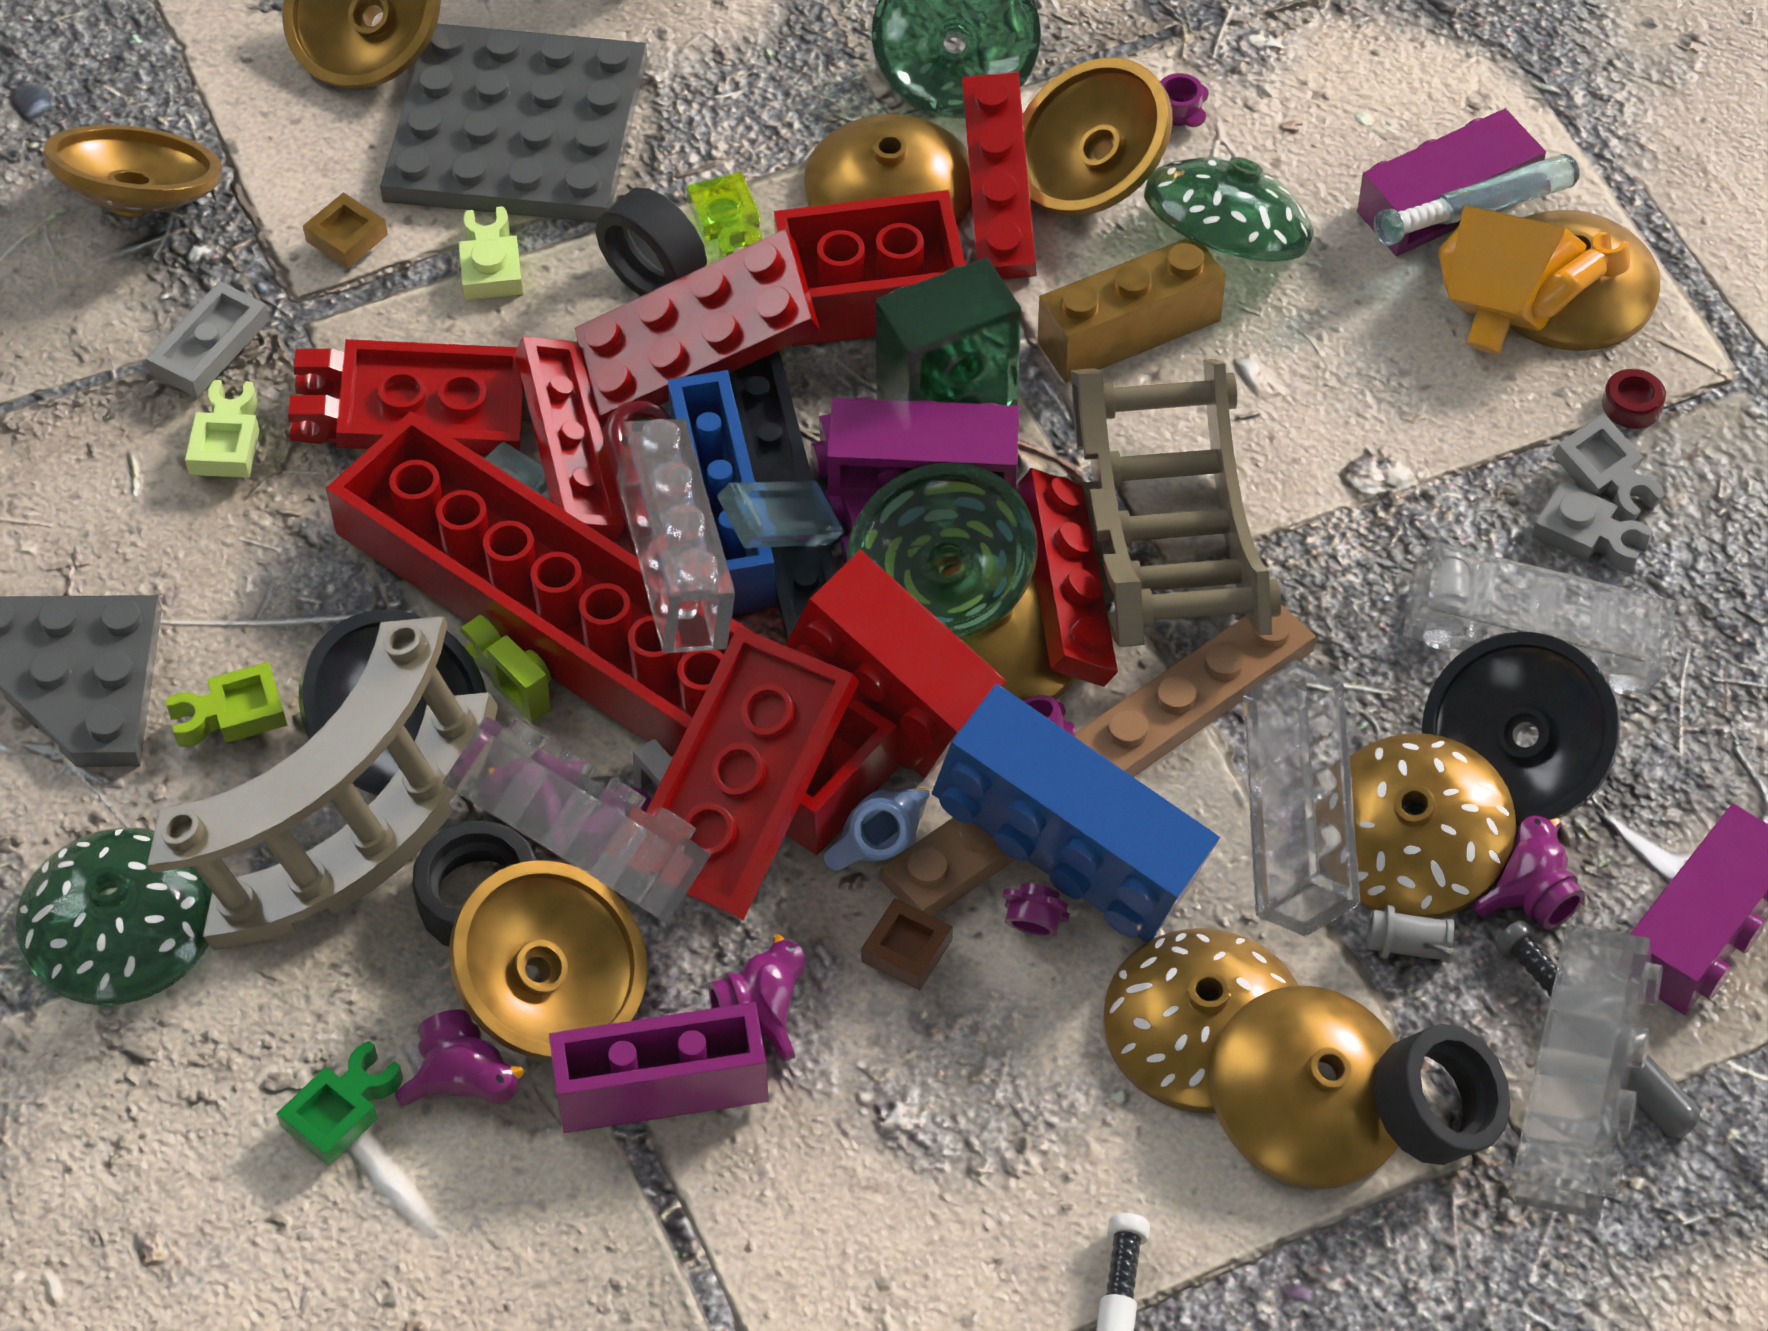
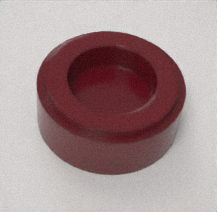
M1640 369L1621 370L1613 374L1607 381L1602 399V407L1607 417L1622 427L1631 429L1645 428L1651 426L1660 418L1666 399V390L1662 382L1647 371Z

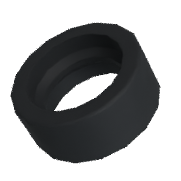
M635 187L597 218L595 233L604 258L619 279L639 296H643L707 265L705 247L695 226L683 211L666 196L650 188Z
M465 821L443 829L422 848L413 866V892L425 929L442 945L449 947L451 931L459 910L447 907L442 903L439 896V886L448 874L457 867L471 862L492 861L508 867L521 862L537 861L529 842L514 829L492 821Z
M1438 1024L1393 1043L1379 1059L1373 1082L1376 1109L1386 1132L1400 1149L1420 1162L1437 1165L1448 1164L1493 1146L1505 1131L1511 1108L1507 1078L1499 1059L1483 1039L1464 1027ZM1425 1056L1442 1065L1455 1081L1462 1099L1463 1119L1459 1133L1443 1125L1429 1108L1422 1090L1421 1069Z

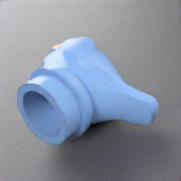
M900 788L896 791L878 790L865 797L851 811L844 824L841 837L825 852L824 860L826 865L831 870L838 871L860 860L871 862L886 860L904 851L915 840L919 821L923 817L925 804L930 796L929 790L926 788Z

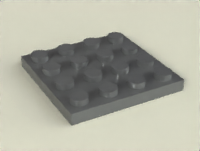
M437 23L429 44L416 60L380 184L383 202L496 213V207L503 206L507 214L597 222V218L613 205L648 59L646 43Z

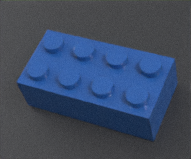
M997 683L952 740L931 793L939 799L942 808L950 816L963 823H974L993 836L996 845L1006 855L1018 861H1029L1049 875L1051 883L1061 893L1072 899L1085 900L1104 913L1107 923L1117 932L1130 938L1138 937L1145 943L1155 938L1193 884L1220 839V836Z

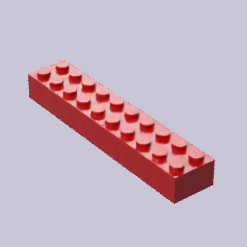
M411 411L326 487L337 535L467 622H470L480 614L483 615L495 627L501 638L507 635L524 652L532 650L538 654L547 666L552 679L646 742L655 739L670 757L674 756L737 627L739 626L751 631ZM852 696L785 835L817 856L844 827L851 811L865 797L877 791L898 769L897 725Z

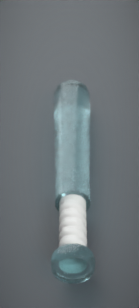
M1568 154L1553 156L1438 195L1435 201L1424 203L1421 206H1415L1399 212L1391 208L1379 211L1374 218L1375 233L1383 244H1396L1403 239L1404 234L1441 222L1447 225L1460 221L1464 205L1493 211L1572 188L1579 180L1580 169L1577 161Z

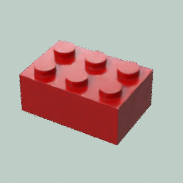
M949 190L774 211L775 233L786 229L796 242L820 332L792 344V347L968 325L969 278Z
M861 549L809 599L785 646L853 673L860 681L853 697L897 725L898 764L907 769H914L924 779L945 759L952 740L994 685L997 683L1003 687L1006 682L999 673Z

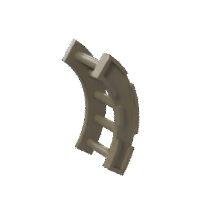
M1217 359L1203 360L1205 381L1116 388L1113 387L1112 382H1103V373L1095 368L1071 370L1077 450H1083L1084 460L1091 461L1093 482H1082L1081 485H1083L1104 600H1114L1115 612H1109L1107 616L1110 631L1119 647L1145 645L1144 627H1153L1154 620L1246 613L1253 628L1261 636L1273 635L1272 617H1277L1281 614L1279 582L1277 578H1269V570L1264 566L1257 553L1246 519L1239 486L1229 409H1236L1237 407L1236 378L1233 372L1226 373V364ZM1207 406L1210 450L1120 457L1119 451H1110L1107 419H1114L1115 412ZM1214 474L1219 509L1130 516L1128 510H1118L1115 488H1120L1122 481ZM1224 534L1229 559L1140 567L1138 560H1130L1127 548L1131 547L1132 541ZM1230 584H1236L1237 587L1153 595L1151 591Z
M444 616L381 622L376 643L367 666L354 689L330 720L302 747L281 763L236 788L206 799L159 809L147 866L152 873L193 867L212 891L203 937L213 950L246 946L281 937L296 931L294 922L305 919L327 907L332 914L346 908L373 891L400 870L429 842L454 811L449 802L462 785L465 777L474 778L480 767L492 736L498 706L490 692L453 696L440 675L436 664L441 654L448 626ZM423 696L427 706L414 742L404 724ZM387 748L399 769L374 801L367 805L352 782L371 766ZM329 801H332L347 822V825L333 836L305 852L289 828L318 811ZM264 841L280 864L235 877L221 858L251 848Z

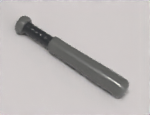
M1519 920L1508 926L1495 942L1499 953L1506 958H1516L1519 964L1525 967L1527 973L1531 974L1533 979L1552 998L1551 1005L1576 1031L1637 1104L1668 1137L1681 1138L1690 1133L1700 1120V1110L1697 1105L1578 981L1569 980L1567 975L1560 970L1559 966L1553 963V960L1533 940L1535 932L1529 923Z

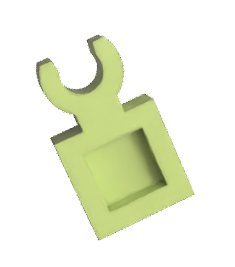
M503 206L496 207L497 219L494 223L487 226L476 223L473 210H466L464 214V226L468 241H459V252L465 301L523 295L517 235L509 236L508 215Z
M214 380L208 389V397L213 413L196 412L185 457L189 475L249 478L260 431L256 415H254L258 406L254 385L252 382L245 381L242 394L235 399L229 400L225 399L222 381Z

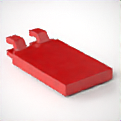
M346 339L344 353L332 348L295 349L293 366L294 375H296L295 392L300 395H290L288 420L291 422L290 441L322 444L328 439V443H337V448L369 449L411 411L476 454L520 456L524 387L515 353L517 347Z

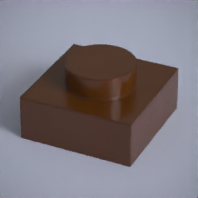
M894 898L862 946L861 962L920 991L952 942L953 926Z

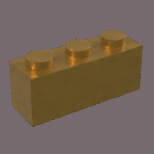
M1195 234L1040 295L1037 343L1065 383L1070 382L1071 370L1091 368L1100 370L1221 321L1226 274Z

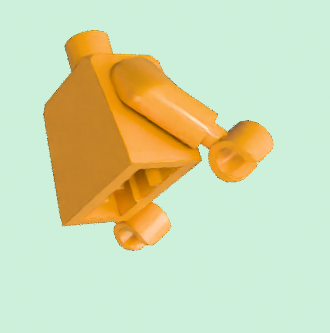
M1464 205L1461 212L1460 225L1441 245L1438 251V258L1448 299L1466 313L1475 316L1466 344L1477 350L1499 355L1510 324L1536 331L1543 329L1550 317L1555 316L1580 292L1601 276H1618L1629 269V242L1624 241L1619 247L1612 249L1611 235L1606 232H1599L1593 238V249L1586 250L1587 245L1566 227L1496 212L1495 208L1485 210Z

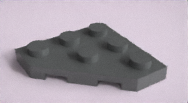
M158 595L0 596V690L5 700L36 729L40 727L58 744L60 752L76 767L141 765L162 607Z

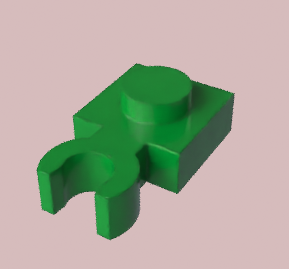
M370 1041L362 1043L351 1053L347 1072L339 1077L328 1067L322 1069L276 1113L279 1124L326 1165L330 1166L378 1120L375 1106L370 1101L372 1099L386 1098L398 1090L403 1082L401 1067L394 1061L380 1074L371 1075L366 1073V1070L378 1060V1055L373 1043Z

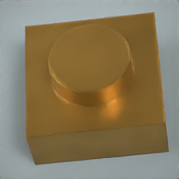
M344 192L303 225L306 242L346 269L388 235L384 218Z

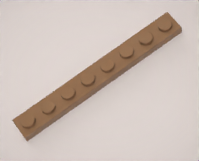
M1282 604L1280 616L1272 617L1273 635L1260 636L1246 615L1077 731L1074 737L1134 777L1312 653L1315 647L1316 636ZM951 818L881 866V881L900 901L935 917L1015 859L1006 855L996 845L994 837L974 823H963L955 818Z

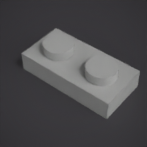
M219 281L146 358L149 373L198 398L270 320L267 304Z

